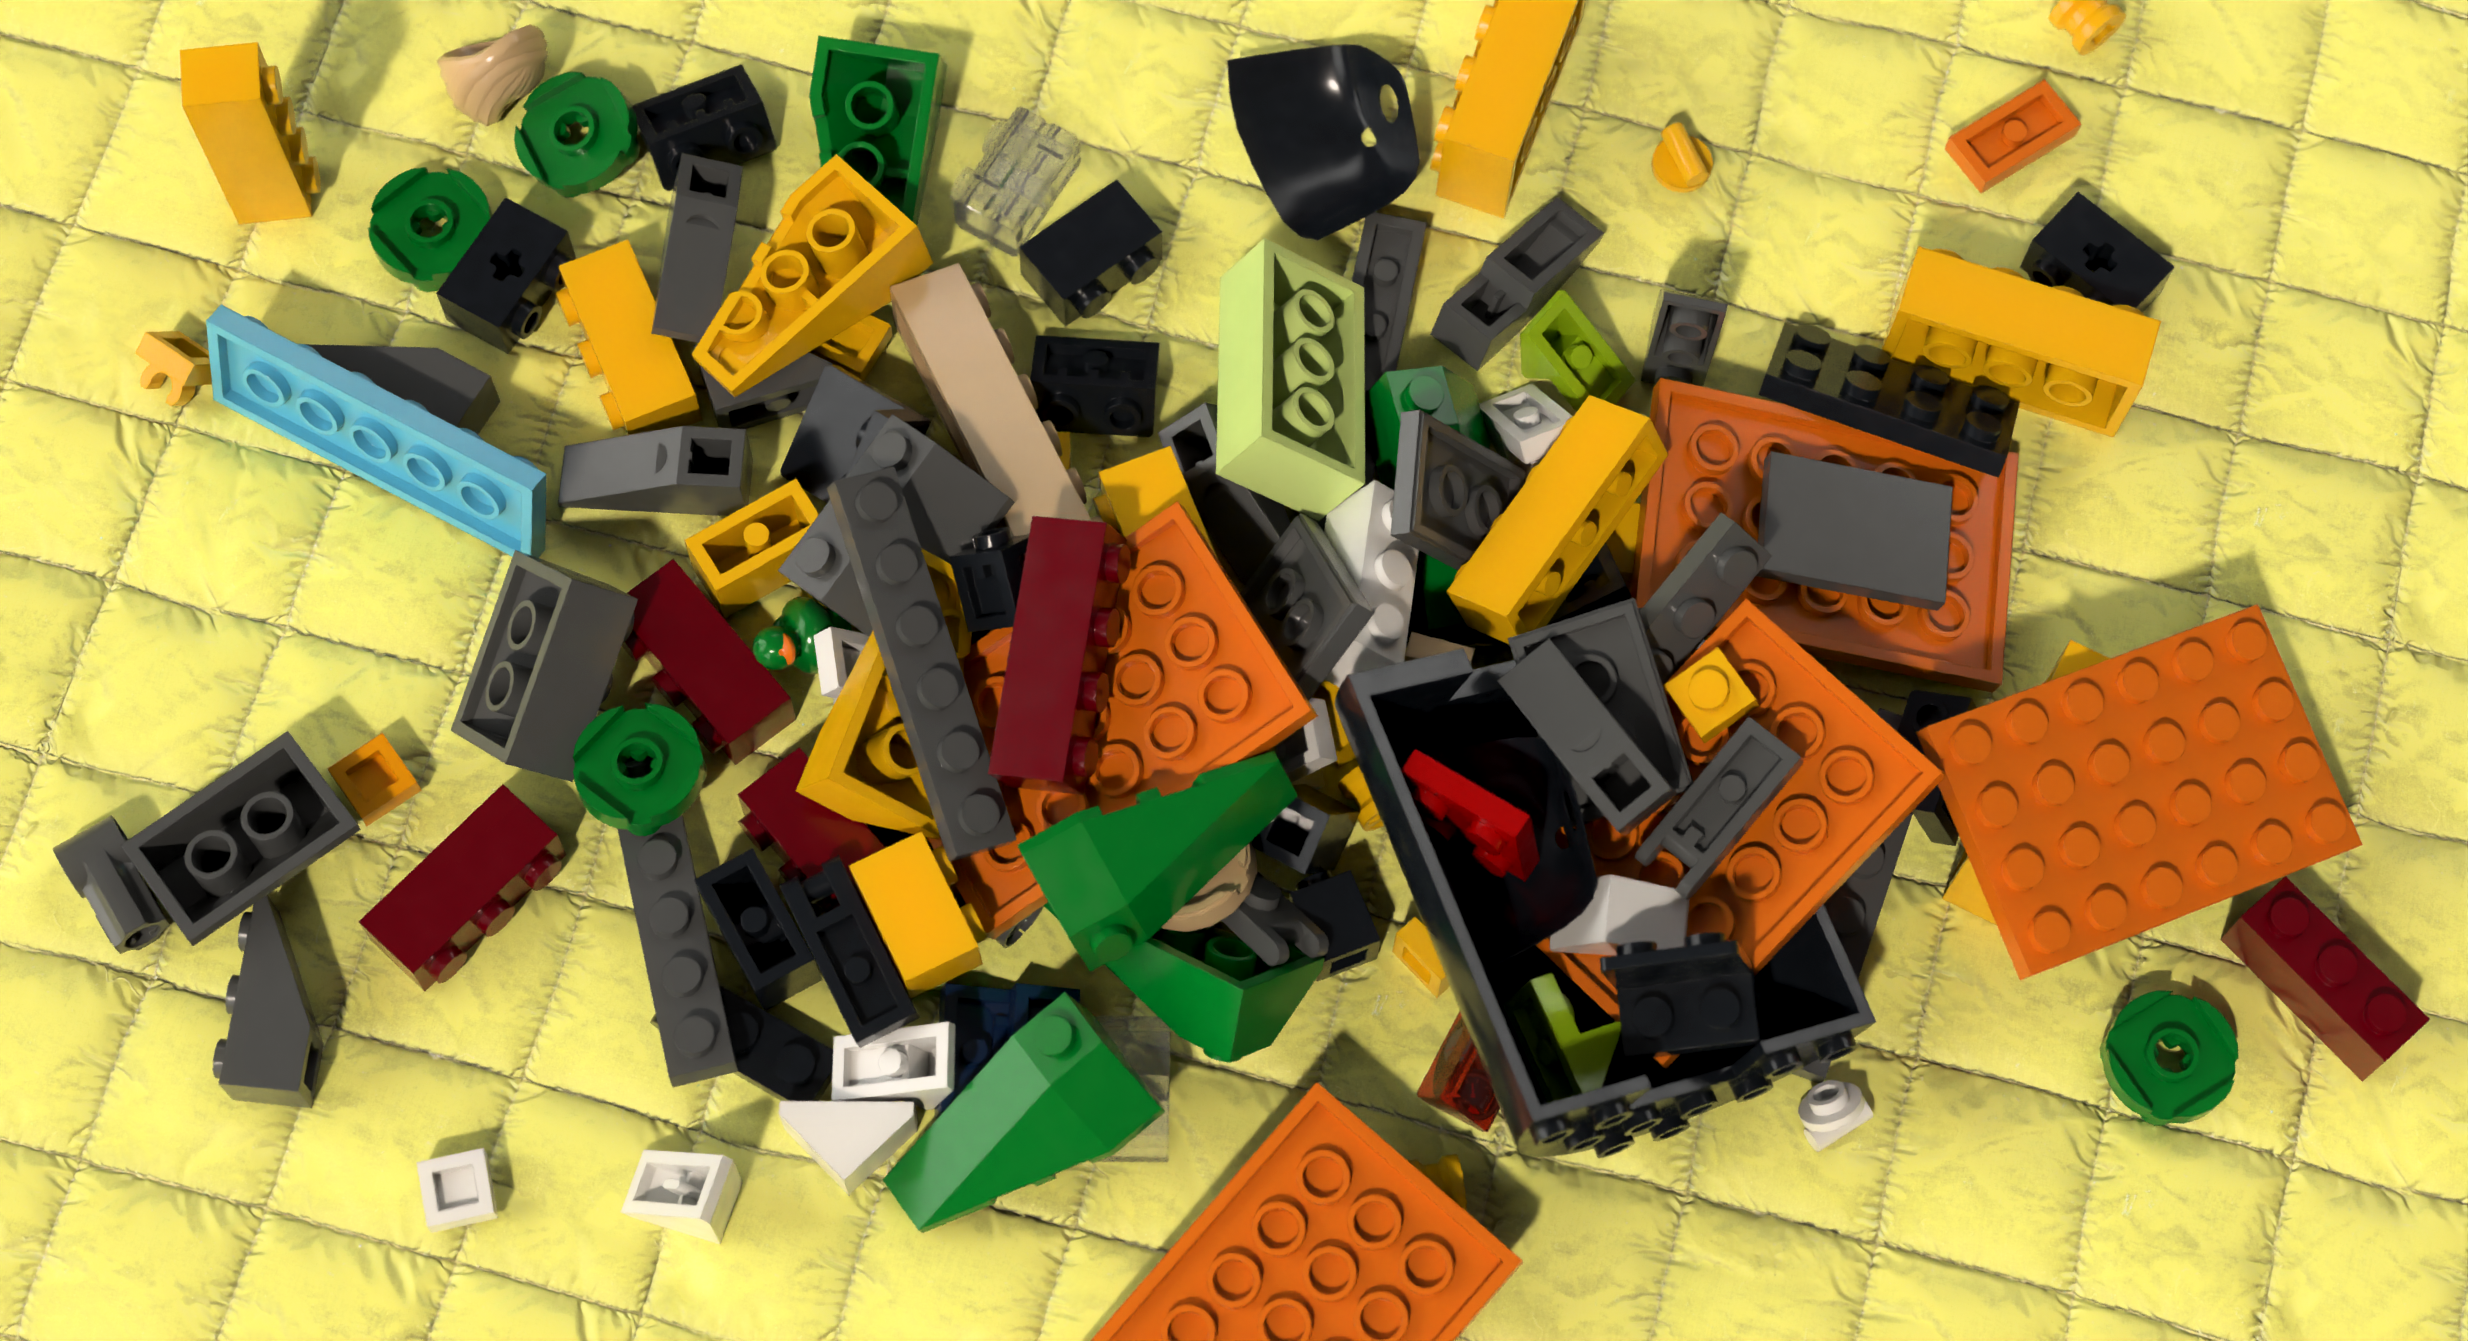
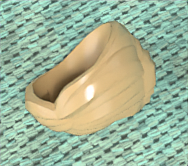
M530 24L510 31L499 40L464 46L441 56L437 60L441 71L440 76L446 85L447 94L453 101L454 108L467 115L474 122H479L486 127L499 122L504 111L515 100L528 95L544 76L545 60L548 57L546 48L548 45L542 30Z

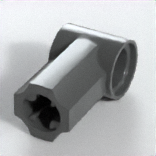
M110 815L55 846L53 851L78 894L83 899L86 897L110 943L122 954L130 950H140L155 942L170 924L144 878L120 846L128 841V838L115 818Z

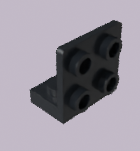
M826 365L780 473L782 477L789 481L796 478L804 490L828 503L830 497L827 487L833 481L847 477L892 414L923 435L926 434L932 420L838 365Z
M1700 933L1685 937L1684 947L1658 950L1656 942H1630L1617 946L1615 956L1600 958L1601 973L1617 990L1624 1057L1628 1061L1752 1046L1762 1041L1753 963L1738 941H1726L1724 933Z

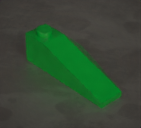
M818 36L809 93L812 117L815 120L820 150L819 159L821 167L837 154L916 225H918L930 167L947 64L940 54Z
M1444 366L1385 372L1365 394L1366 433L1380 482L1392 490L1395 489L1401 412L1422 410L1490 449V440L1474 385ZM1419 551L1413 599L1423 634L1470 628L1466 625L1447 593L1458 570Z
M1274 751L1201 773L1194 780L1192 787L1165 796L1160 794L1157 787L1136 794V805L1104 815L1099 806L1076 812L1017 846L1065 933L1091 972L1107 962L1122 958L1130 949L1150 939L1298 795Z
M1049 902L1046 903L1044 906L1056 917ZM1213 925L1189 932L1160 928L1150 939L1130 949L1122 958L1107 962L1104 965L1179 1037L1202 1048L1204 1054L1214 1060L1235 1062L1242 1057L1272 1045L1323 970L1325 958L1322 956L1310 958L1296 945L1288 944L1289 958L1287 962L1270 966L1235 933L1215 928Z
M1064 992L1012 1035L886 1175L883 1181L915 1227L924 1233L995 1204L998 1197L1030 1184L1039 1186L1056 1179V1173L1088 1160L1095 1163L1116 1154L1164 1114L1166 1110L1092 1012Z

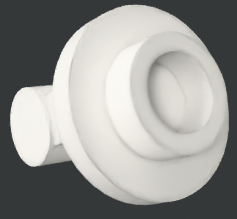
M1828 1080L1815 1085L1802 1100L1798 1109L1800 1119L1805 1127L1804 1135L1811 1147L1817 1152H1820L1873 1118V1112L1864 1099L1860 1088L1855 1084L1837 1080Z

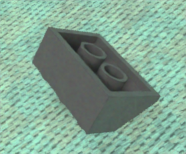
M893 414L846 477L895 467L921 548L950 564V556L974 546L972 541L973 535L996 529L1015 503L1011 498L936 442ZM829 500L778 571L813 598L870 637L873 629L831 500Z
M515 550L451 731L507 765L573 782L575 765L573 753L575 744L582 731L596 718L600 704L606 700L611 691L613 682L612 671L622 643L628 639L632 632L634 610L638 599L607 583Z
M287 731L120 846L187 940L194 946L361 829Z

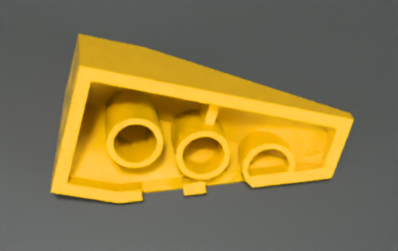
M837 154L789 196L780 211L783 219L767 244L760 243L751 258L754 266L738 291L729 293L692 353L694 360L734 397L747 391L887 305L891 301L890 286L918 277L933 264L918 226Z
M922 549L953 647L964 675L965 656L970 654L972 632H968L952 566L950 563ZM872 631L818 734L796 792L850 820L910 834H917L922 831L924 837L936 839L940 837L874 632Z

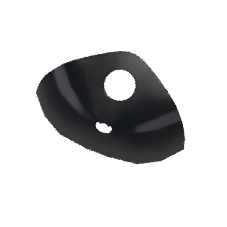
M1346 44L1296 49L1227 60L1229 96L1238 133L1250 162L1282 221L1300 237L1320 240L1393 202L1415 180L1420 160L1407 87L1397 68L1379 54L1362 45ZM1385 84L1393 89L1398 102V115L1393 123L1386 119L1381 108L1380 92ZM1367 128L1371 129L1376 139V145L1372 147L1365 146L1361 139L1363 132Z
M1507 738L1425 753V755L1531 817L1540 861L1526 882L1510 872H1507L1504 877L1490 873L1472 859L1470 855L1472 853L1471 849L1452 838L1448 844H1443L1428 836L1484 972L1565 928L1585 911L1594 898L1597 878L1578 798L1564 766L1544 739ZM1409 757L1403 758L1404 765ZM1564 790L1568 793L1573 805L1576 830L1568 815ZM1561 826L1564 828L1569 844L1565 849L1559 848L1555 839L1556 833Z

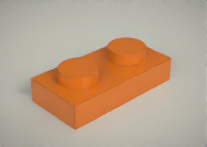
M2044 79L1950 136L1945 150L1982 194L2075 137L2081 123Z

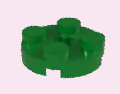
M582 72L563 73L539 85L529 95L523 105L527 113L522 120L521 130L517 126L515 129L514 143L522 165L541 184L555 190L559 195L566 198H573L604 187L613 181L625 167L635 162L640 150L639 141L636 138L638 130L637 118L629 100L610 81L602 77L600 79L586 77ZM578 121L583 127L589 126L588 133L581 142L576 145L573 143L564 145V140L571 136L569 126L572 123Z
M426 167L405 171L391 179L380 189L371 206L373 216L368 230L369 240L376 257L391 275L403 282L413 284L420 291L435 292L440 289L492 217L488 200L482 189L475 181L460 171L447 169L448 174L442 172L428 173ZM426 217L433 222L439 221L442 218L447 220L442 226L443 231L433 237L420 236L422 229L419 222Z
M645 703L646 709L635 708L625 711L624 706L605 711L591 721L582 731L575 744L573 760L575 762L573 771L574 781L585 808L602 823L616 829L628 830L636 836L654 834L662 825L674 821L685 813L698 797L707 775L696 731L681 714L660 704ZM647 756L654 758L650 764L652 771L648 775L638 778L627 777L629 772L624 763L632 757L640 762Z
M2158 990L2149 992L2127 1004L2112 1021L2108 1033L2100 1046V1057L2103 1062L2105 1076L2115 1095L2126 1107L2139 1114L2145 1122L2154 1126H2164L2169 1123L2183 1124L2202 1118L2226 1098L2235 1081L2233 1078L2236 1073L2235 1061L2238 1059V1043L2228 1021L2210 1003L2195 996L2192 999H2188L2182 995H2170L2173 991ZM2163 1042L2168 1049L2179 1046L2184 1051L2185 1056L2179 1062L2182 1072L2174 1073L2170 1068L2163 1069L2155 1059L2159 1055L2158 1049L2155 1046L2157 1043Z

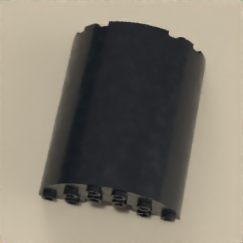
M1703 640L1700 643V645L1695 649V651L1705 642V640ZM1462 648L1348 674L1344 679L1335 699V708L1516 1148L1521 1154L1532 1157H1551L1594 1149L1598 1158H1604L1631 1147L1635 1143L1633 1138L1647 1133L1651 1134L1653 1141L1668 1139L1687 1130L1690 1127L1689 1118L1734 1100L1736 1102H1744L1756 1098L1774 1087L1773 1082L1820 1059L1821 1063H1825L1853 1052L1858 1048L1854 1037L1876 1023L1871 1008L1823 904L1755 975L1762 1041L1757 1045L1680 1054L1665 1069L1655 1058L1628 1061L1624 1057L1621 1032L1602 1088L1547 1104L1502 1004L1529 980L1553 973L1561 993L1569 999L1573 1007L1575 1023L1580 1034L1616 1021L1536 945L1484 972L1401 773V769L1404 766L1403 758L1410 757L1415 749L1425 754L1493 740L1537 737L1536 729L1498 682L1501 677L1516 666L1515 661L1512 660L1472 669L1466 652Z

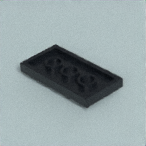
M1787 322L1784 323L1759 392L1760 396L1997 478L2000 476L2008 455L2020 402L2009 399L2004 392L1987 385L1973 387L1950 379L1945 372L1929 365H1918L1915 367L1891 359L1885 351L1875 346H1854L1831 338L1825 330L1807 324L1795 326Z

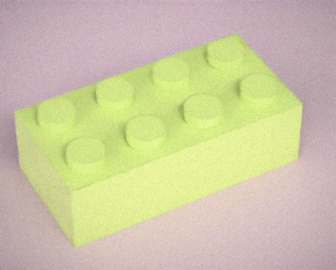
M1264 238L1220 277L1216 474L1320 521L1365 484L1364 287Z

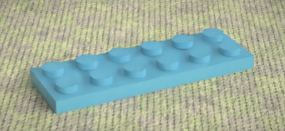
M220 305L206 320L214 401L512 557L515 550L537 558L545 551L546 473L539 470L531 461L521 456H512L485 442L474 431L467 428H458L431 414L420 403L409 399L404 400L377 386L366 375L356 371L350 372L323 358L312 347L306 344H296L269 330L265 324L252 316H242Z

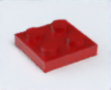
M1415 749L1401 769V773L1427 835L1443 844H1448L1452 838L1471 849L1472 853L1470 855L1472 859L1490 873L1504 877L1507 872H1510L1526 882L1540 861L1530 815Z

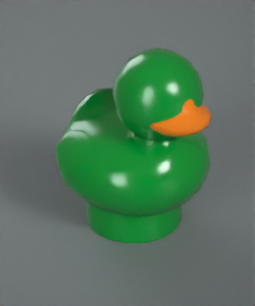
M796 597L786 603L782 610L783 614L773 623V626L764 628L757 634L752 650L756 660L769 670H781L793 664L805 673H818L813 636L829 627L852 631L851 625L832 610L822 606L813 599Z

